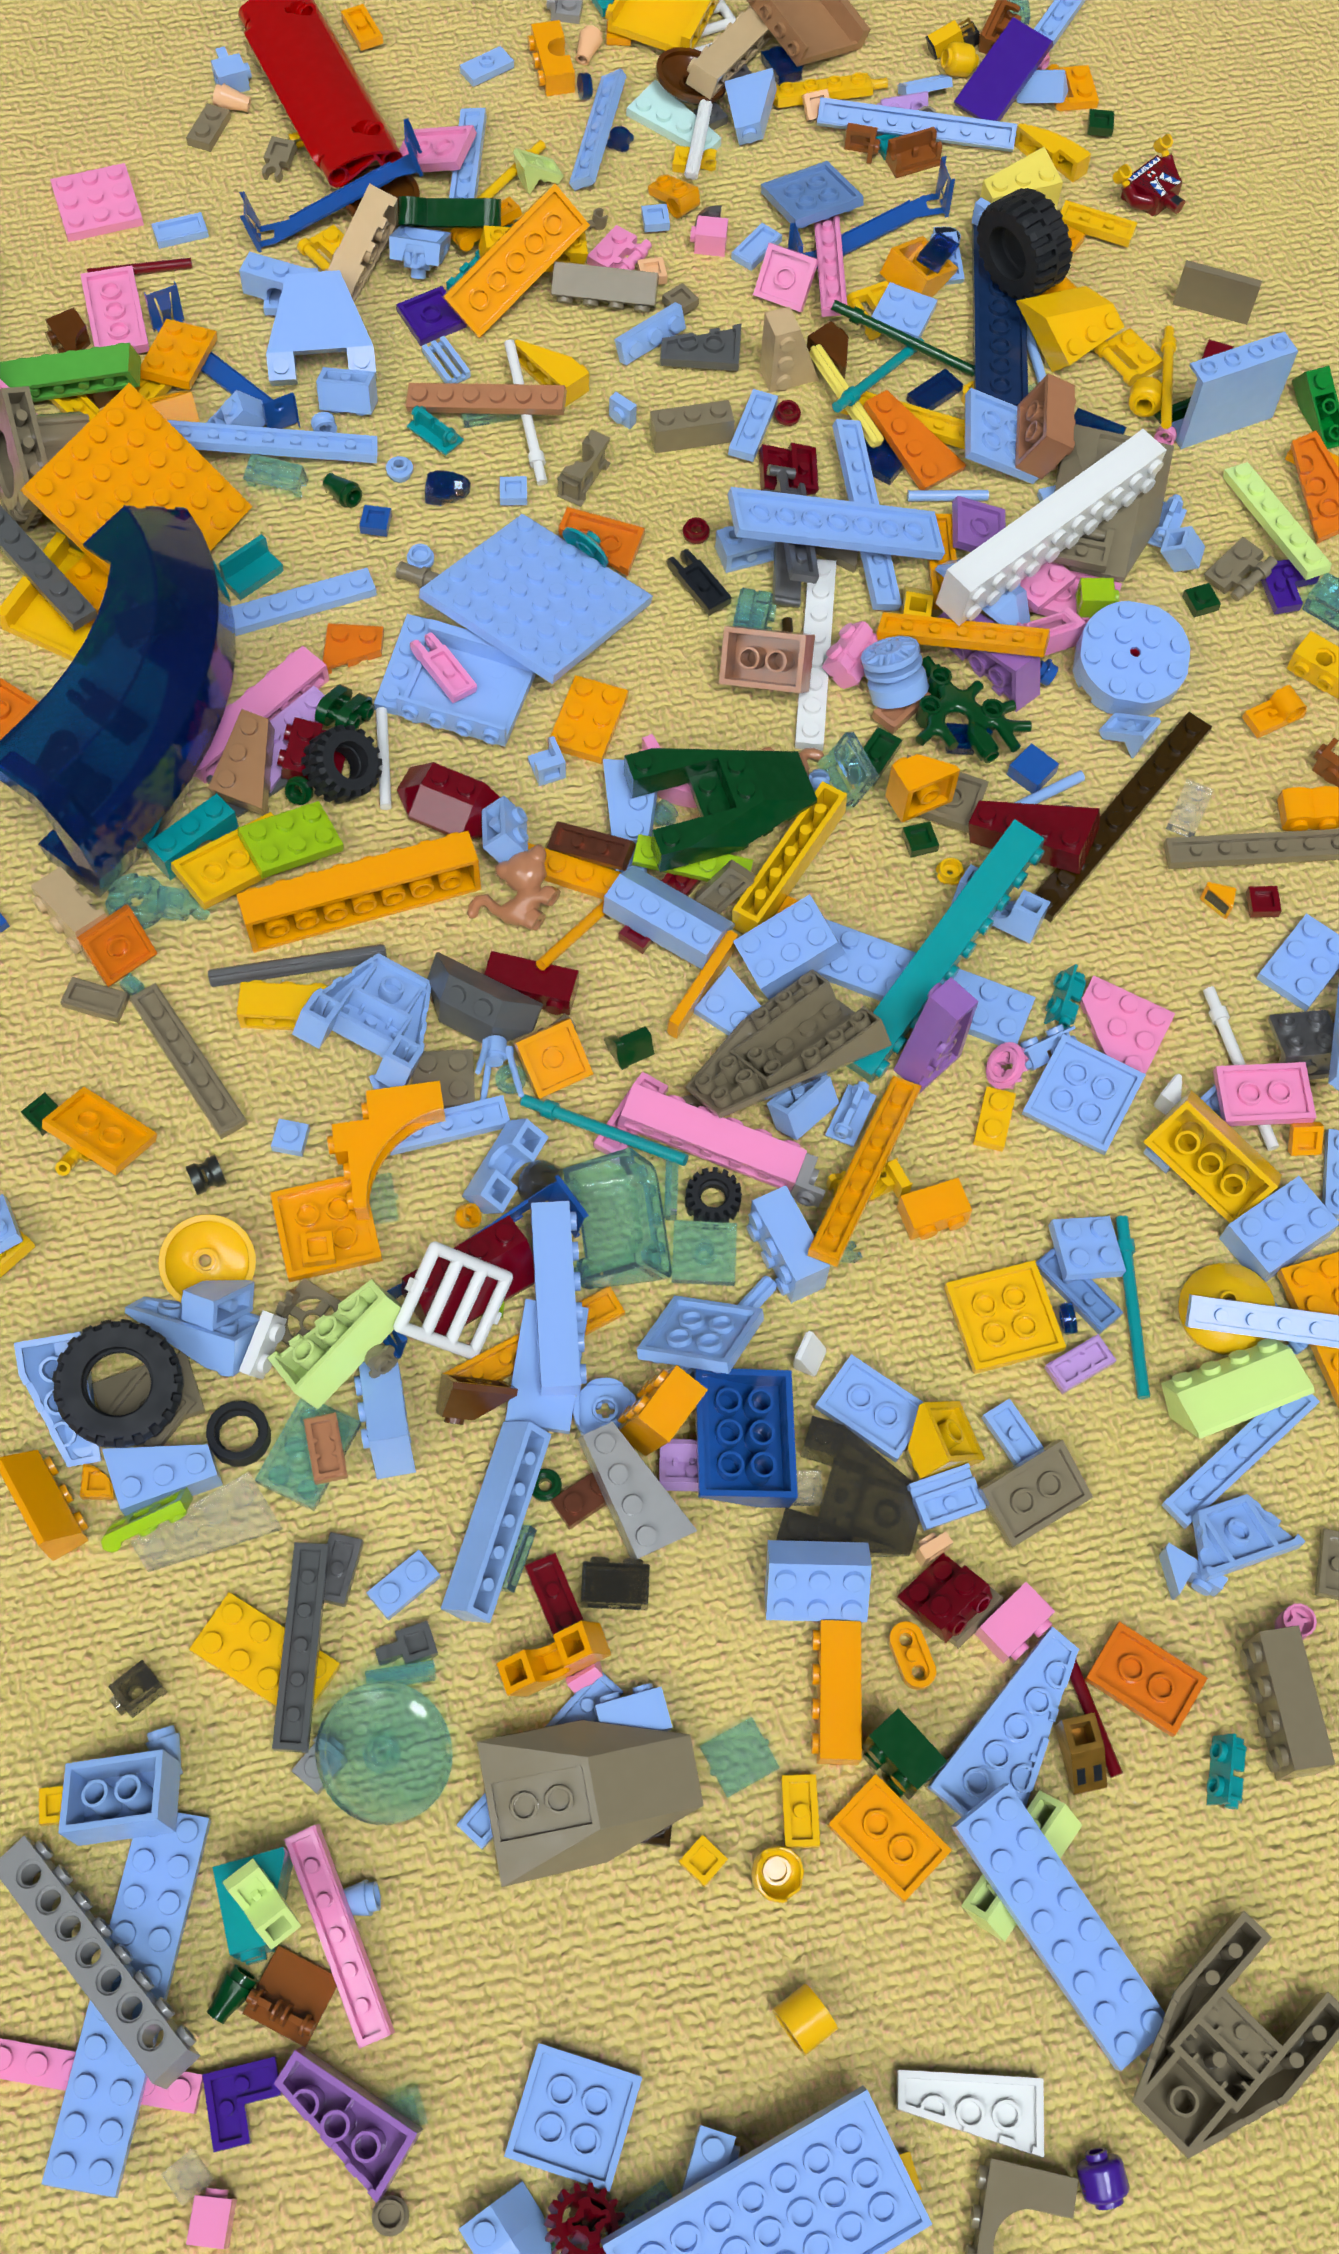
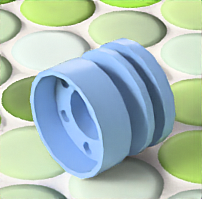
M908 636L888 637L873 643L862 652L860 659L864 667V674L868 679L867 686L873 705L884 709L902 708L917 702L928 692L929 684L925 669L922 666L923 659L920 654V646L916 639Z

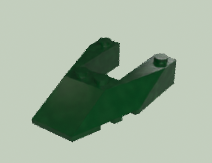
M651 748L624 756V776L632 798L688 784L701 816L652 830L651 850L660 872L744 850L762 835L765 837L773 831V828L785 820L793 819L817 803V797L798 751Z

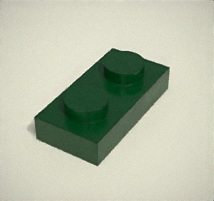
M877 727L851 765L849 774L874 787L900 749L902 739Z

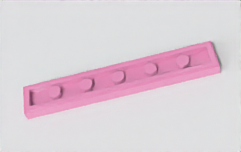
M838 214L828 220L814 223L817 259H819L817 267L822 317L841 316V314L831 310L835 300L847 305Z
M320 1824L313 1825L285 1838V1844L360 2049L395 2033L394 2027Z

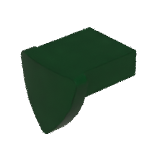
M646 1026L619 1038L614 1034L604 1038L607 1048L621 1070L655 1054L651 1033Z

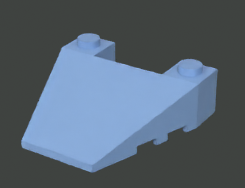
M340 270L286 274L266 352L268 376L271 386L298 385L295 355L347 352L349 370L375 372L377 379L374 346Z
M378 953L354 967L350 974L333 980V983L325 989L320 988L316 990L302 1008L292 1035L320 1049L331 1031H334L383 1058L374 1079L389 1087L407 1085L424 1051L425 1043L423 1042L427 1027L426 1016L431 993L429 980Z

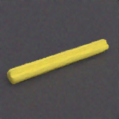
M813 345L810 348V357L839 399L842 393L849 388V385L822 345ZM860 401L852 406L845 407L852 420L861 421L864 438L870 447L881 446L884 437Z

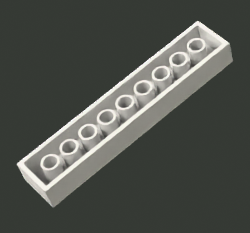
M1140 430L948 568L936 604L958 626L968 619L970 621L974 620L987 605L993 606L1003 593L1016 589L1025 577L1034 576L1043 564L1053 562L1062 550L1072 548L1084 534L1090 535L1103 520L1109 521L1121 507L1131 505L1140 493L1143 492L1145 494L1149 492L1156 483L1154 478L1164 464L1162 460L1167 450L1146 430Z

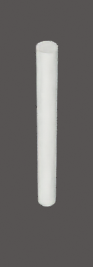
M379 707L376 709L377 747L380 750L378 758H382L383 764L378 767V769L382 770L381 777H379L380 808L382 810H389L392 808L388 717L387 709Z

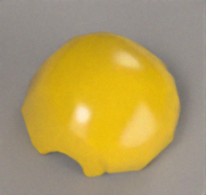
M772 1845L756 1856L751 1870V1877L754 1888L762 1897L769 1901L785 1903L790 1897L801 1890L804 1868L801 1858L791 1848Z

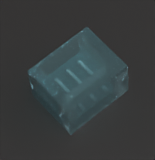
M131 973L119 982L121 988L129 993L130 996L145 989L143 983Z

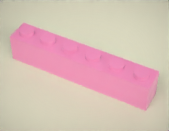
M304 646L290 653L285 661L275 669L268 671L262 680L256 685L249 687L244 695L233 704L226 706L220 715L214 720L207 722L191 739H187L182 743L180 748L177 749L181 764L204 784L207 783L206 777L214 775L241 709L269 720L273 719L312 686L320 689L329 681L326 664Z
M633 1083L618 1122L620 1127L776 1188L786 1185L790 1192L796 1183L807 1150L802 1149L794 1141H782L772 1137V1134L766 1130H754L743 1126V1123L735 1118H719L707 1107H695L687 1104L679 1096L661 1094L648 1084L638 1085Z

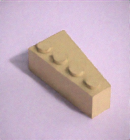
M370 183L339 247H337L333 254L329 268L324 270H340L354 302L389 242V236L398 226V198Z

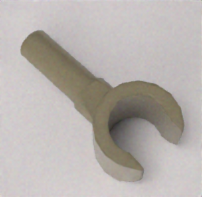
M597 208L593 211L592 220L587 221L590 226L586 230L593 227L597 230H603L606 227L608 215L602 217L604 211L602 208Z

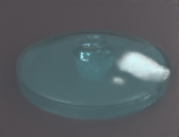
M371 1682L346 1693L336 1701L325 1715L316 1739V1766L319 1778L327 1794L345 1813L369 1824H399L427 1810L443 1792L452 1767L451 1737L441 1713L422 1693L397 1682Z

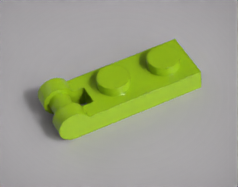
M188 1488L177 1491L111 1523L101 1540L103 1549L107 1552H116L120 1549L124 1540L137 1534L140 1537L146 1536L155 1531L159 1524L167 1520L173 1523L183 1518L188 1513L187 1509L193 1500Z

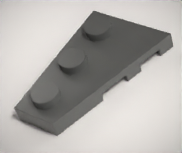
M742 323L732 326V329L720 331L719 328L709 329L707 334L696 335L692 332L662 338L660 366L738 371Z

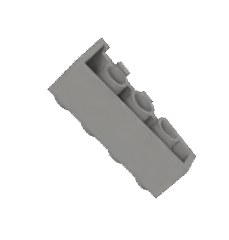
M613 1422L577 1438L631 1560L639 1559L697 1531Z

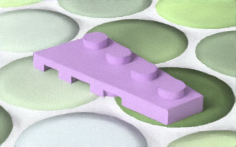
M312 686L270 720L275 729L273 761L270 772V793L281 779L282 767L277 766L280 749H287L288 742L283 741L286 725H293L294 717L316 722L315 711L319 701L325 695L315 686Z

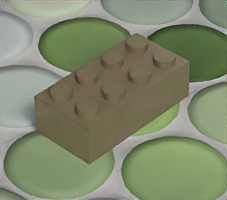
M1299 1625L1259 1631L1242 1645L1243 1649L1240 1651L1243 1668L1248 1670L1251 1679L1249 1694L1252 1702L1257 1704L1260 1717L1257 1719V1724L1261 1737L1266 1739L1268 1747L1266 1761L1271 1773L1274 1772L1276 1781L1316 1775L1335 1765V1760Z

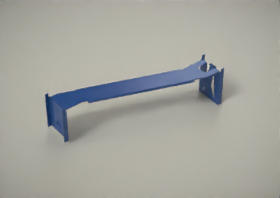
M409 118L404 119L405 145L409 154L393 163L389 161L290 215L288 220L261 226L245 192H239L244 201V215L240 216L258 253L262 252V247L276 244L362 198L369 183L380 188L397 177L413 173H419L420 177L424 176L417 155V151L422 153ZM249 217H250V218L253 220V222L255 223V228H254L253 224L251 223ZM256 227L260 232L274 230V237L261 241V233H257Z
M946 156L941 157L935 194L923 195L911 202L908 200L841 234L843 256L918 217L942 213L945 214V218L949 217L955 179H951L945 165ZM947 181L945 193L943 194L942 189ZM941 192L943 196L940 199L942 207L929 209L926 202L939 199ZM790 223L788 249L817 259L816 250L803 253V243L796 223Z
M175 281L173 286L148 295L144 292L154 332L156 329L159 333L163 326L154 298H156L160 307L163 322L166 319L172 320L171 309L174 320L184 321ZM210 352L201 371L231 395L238 390L262 400L266 428L282 429L296 422L300 428L297 404L293 392L272 399L222 359Z
M556 1175L554 1176L557 1180L556 1182L546 1186L479 1232L508 1215L516 1222L523 1217L522 1214L531 1209V1203L545 1202L547 1200L548 1202L569 1201L570 1212H576L577 1231H571L575 1238L580 1236L579 1230L584 1219L589 1217V1215L561 1177ZM402 1283L387 1290V1292L395 1299L402 1295ZM393 1330L392 1334L396 1343L390 1334L383 1343L385 1346L392 1345L395 1348L394 1356L400 1359L408 1339L405 1335Z

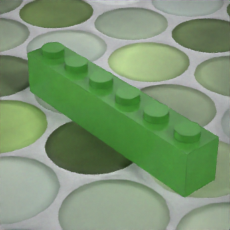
M118 343L111 346L92 347L91 349L77 351L69 350L64 353L43 354L37 357L18 358L16 360L0 362V379L9 388L29 386L33 402L123 389L128 383L133 387H140L141 357L130 343Z

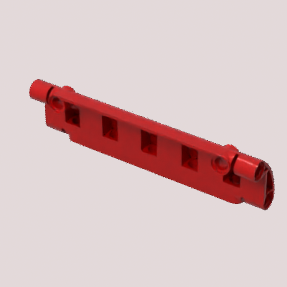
M249 0L239 8L238 16L246 29L244 34L308 153L324 173L332 187L344 186L375 160L382 166L389 161L393 163L403 157L396 145L392 132L328 20L320 12L314 0Z

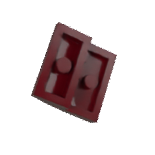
M791 442L788 449L762 444L759 449L761 490H775L777 485V477L767 475V467L771 464L796 469L795 478L788 479L790 488L797 489L800 483H804L807 495L818 492L816 447Z

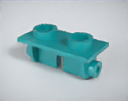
M415 406L412 409L411 414L414 420L407 425V428L446 456L464 441V438L458 435L455 429L447 427L432 416L424 406Z
M1077 964L1064 971H1060L1056 975L1053 982L1055 986L1054 992L1046 1005L1045 1024L1053 1020L1058 1021V1025L1062 1024L1064 1028L1074 1024L1079 1005L1070 1000L1081 1001L1087 983L1085 975L1076 972Z
M1237 1734L1212 1737L1210 1771L1207 1781V1805L1209 1806L1224 1804L1225 1808L1237 1810L1239 1803L1243 1801L1244 1779L1233 1776V1772H1244L1247 1747L1244 1745V1739L1236 1737Z

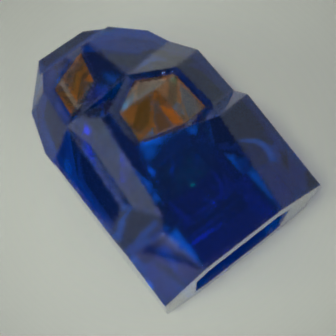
M441 470L430 472L427 474L425 484V503L443 506L445 503H455L460 498L467 497L470 493L471 483L465 476L455 472Z

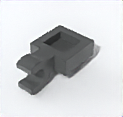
M428 1621L395 1631L397 1642L375 1649L379 1666L387 1665L403 1657L406 1667L438 1656Z

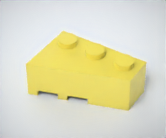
M1042 147L983 180L980 198L982 197L993 203L1017 189L1029 188L1045 194L1046 199H1051L1055 206H1058L1063 181L1045 147Z

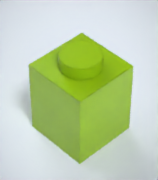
M1080 578L1075 594L1077 614L1082 618H1091L1100 609L1119 602V590L1115 589L1114 578Z

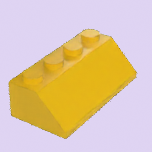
M1192 1090L1164 1116L1143 1141L1229 1223L1259 1204L1279 1187L1282 1174Z

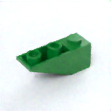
M1330 366L1306 371L1292 380L1298 407L1312 431L1316 430L1327 449L1339 447V401Z

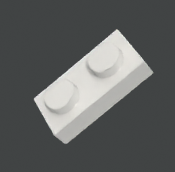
M264 1310L262 1311L239 1372L264 1379L265 1374L272 1367L267 1357L274 1353L277 1344L283 1339L287 1319Z

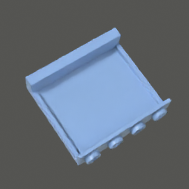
M1285 331L1190 363L1189 366L1196 375L1197 381L1185 417L1172 422V426L1177 432L1175 441L1180 449L1273 417L1298 352Z
M432 619L428 626V633L432 632L443 645L447 646L475 681L477 691L452 703L421 664V661H418L403 696L397 695L396 697L397 714L410 721L416 720L437 729L443 728L464 737L470 736L491 745L497 744L505 747L536 673L471 631ZM425 645L426 650L430 652V648ZM492 666H503L506 674L498 679L491 677ZM490 687L497 689L499 692L498 698L494 701H489Z

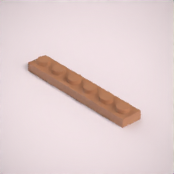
M409 383L406 409L408 412H412L415 406H424L428 413L564 415L567 390L565 385Z

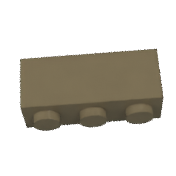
M729 400L650 411V436L654 452L662 453L731 443L734 435L735 420Z

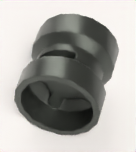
M215 1155L206 1158L202 1164L197 1165L193 1163L186 1166L197 1195L206 1192L208 1187L213 1185L219 1187L227 1183ZM203 1169L208 1179L207 1182H205V1179L201 1172V1170Z

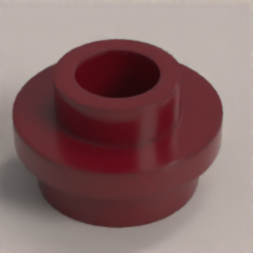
M784 400L776 407L774 417L778 423L791 426L799 422L801 410L796 402Z
M693 517L683 527V537L690 543L700 544L709 538L710 528L702 518Z

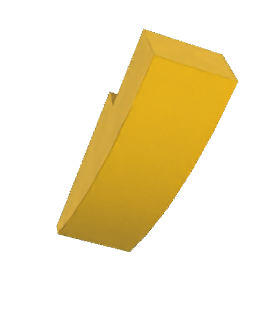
M1023 123L1017 125L1014 146L1026 156L1045 147L1056 170L1071 182H1075L1087 174L1091 158L1089 151L1052 131Z

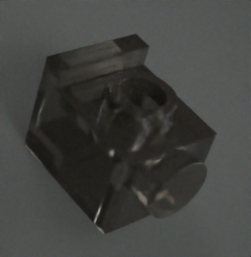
M143 1660L108 1686L114 1694L109 1699L121 1716L127 1712L132 1718L160 1696L163 1697L168 1693ZM135 1689H143V1693L140 1696L132 1699V1692Z

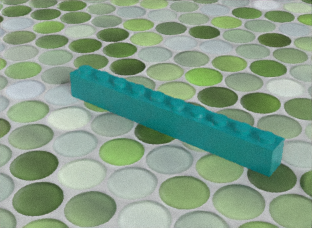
M1013 820L873 1011L875 1015L882 1019L892 1045L847 1065L848 1068L872 1083L876 1076L881 1078L890 1066L888 1059L893 1052L899 1054L907 1043L908 1039L905 1036L911 1028L914 1029L928 1000L927 995L937 983L943 985L950 977L955 978L960 969L957 966L963 957L968 959L977 946L974 941L979 934L986 935L994 923V920L991 919L997 910L1002 912L1011 899L1008 896L1014 887L1019 889L1028 876L1025 871L1031 864L1036 866L1045 852L1042 849L1045 838L1019 821Z

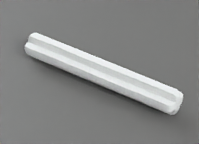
M702 99L698 106L684 174L687 179L691 178L692 180L698 178L713 106L711 101H706L705 99Z

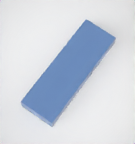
M1052 1248L1036 1262L1040 1274L1097 1334L1100 1335L1122 1316L1123 1311L1092 1279L1063 1280L1055 1248Z

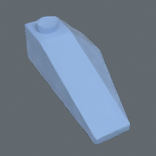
M142 1297L125 1307V1313L139 1323L150 1326L155 1332H159L166 1338L169 1344L203 1367L217 1371L219 1375L226 1377L239 1373L260 1319L259 1315L248 1313L214 1331H210L181 1320L182 1304L179 1301Z
M83 1331L14 1343L19 1377L31 1395L34 1405L48 1427L49 1433L67 1467L102 1461L100 1446L80 1437L62 1419L52 1392L54 1391L53 1371L57 1369V1359L60 1353H64L68 1347L67 1343L73 1337L77 1338ZM90 1371L87 1380V1392L91 1402L95 1406L94 1392L91 1384L92 1375Z
M523 2181L459 2228L473 2254H551L550 2242H545V2236L548 2232L547 2227L543 2225L544 2215Z

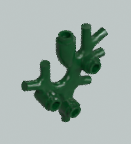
M930 656L923 658L922 666L926 670L929 684L928 692L931 695L921 698L915 717L918 725L924 728L915 738L919 745L923 746L933 736H938L942 738L949 750L957 748L959 743L945 722L948 714L956 712L965 715L968 719V742L980 761L990 763L999 756V747L988 733L997 730L1011 752H1016L1020 749L1021 745L1013 733L1031 732L1032 723L1030 720L1016 721L1005 718V714L1016 710L1014 700L1002 703L997 699H987L980 705L975 701L976 695L984 688L980 681L976 680L965 690L959 689L952 684V673L948 668L935 664Z

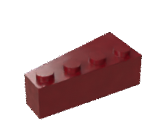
M979 800L968 823L970 843L993 849L1015 819L1045 838L1042 847L1045 852L1038 863L1080 874L1100 828V808Z

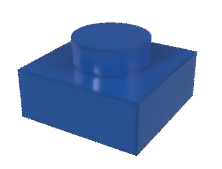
M364 505L359 525L360 534L387 537L392 518L391 508Z

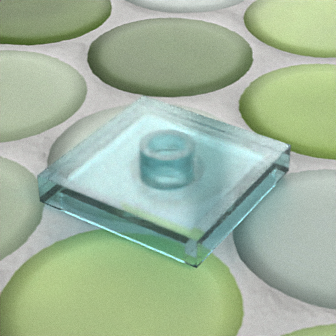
M674 1220L671 1283L735 1286L737 1223Z

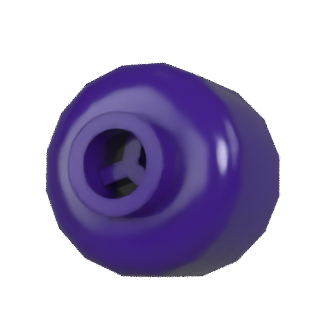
M1104 2147L1086 2151V2158L1080 2161L1076 2167L1085 2201L1095 2205V2208L1098 2210H1110L1121 2206L1124 2203L1123 2198L1127 2196L1130 2190L1121 2157L1114 2153H1107V2149Z

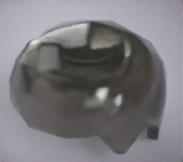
M537 1159L529 1163L522 1170L517 1184V1190L522 1201L529 1199L546 1186L556 1182L557 1180L554 1176L559 1175L562 1179V1168L544 1159Z

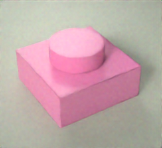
M600 1661L566 1677L568 1687L576 1693L582 1688L592 1685L598 1678L602 1677Z

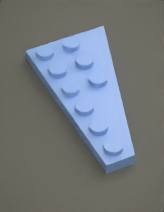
M1050 1627L927 1788L961 1817L1003 1783L1010 1784L1026 1808L1079 1648L1054 1627Z

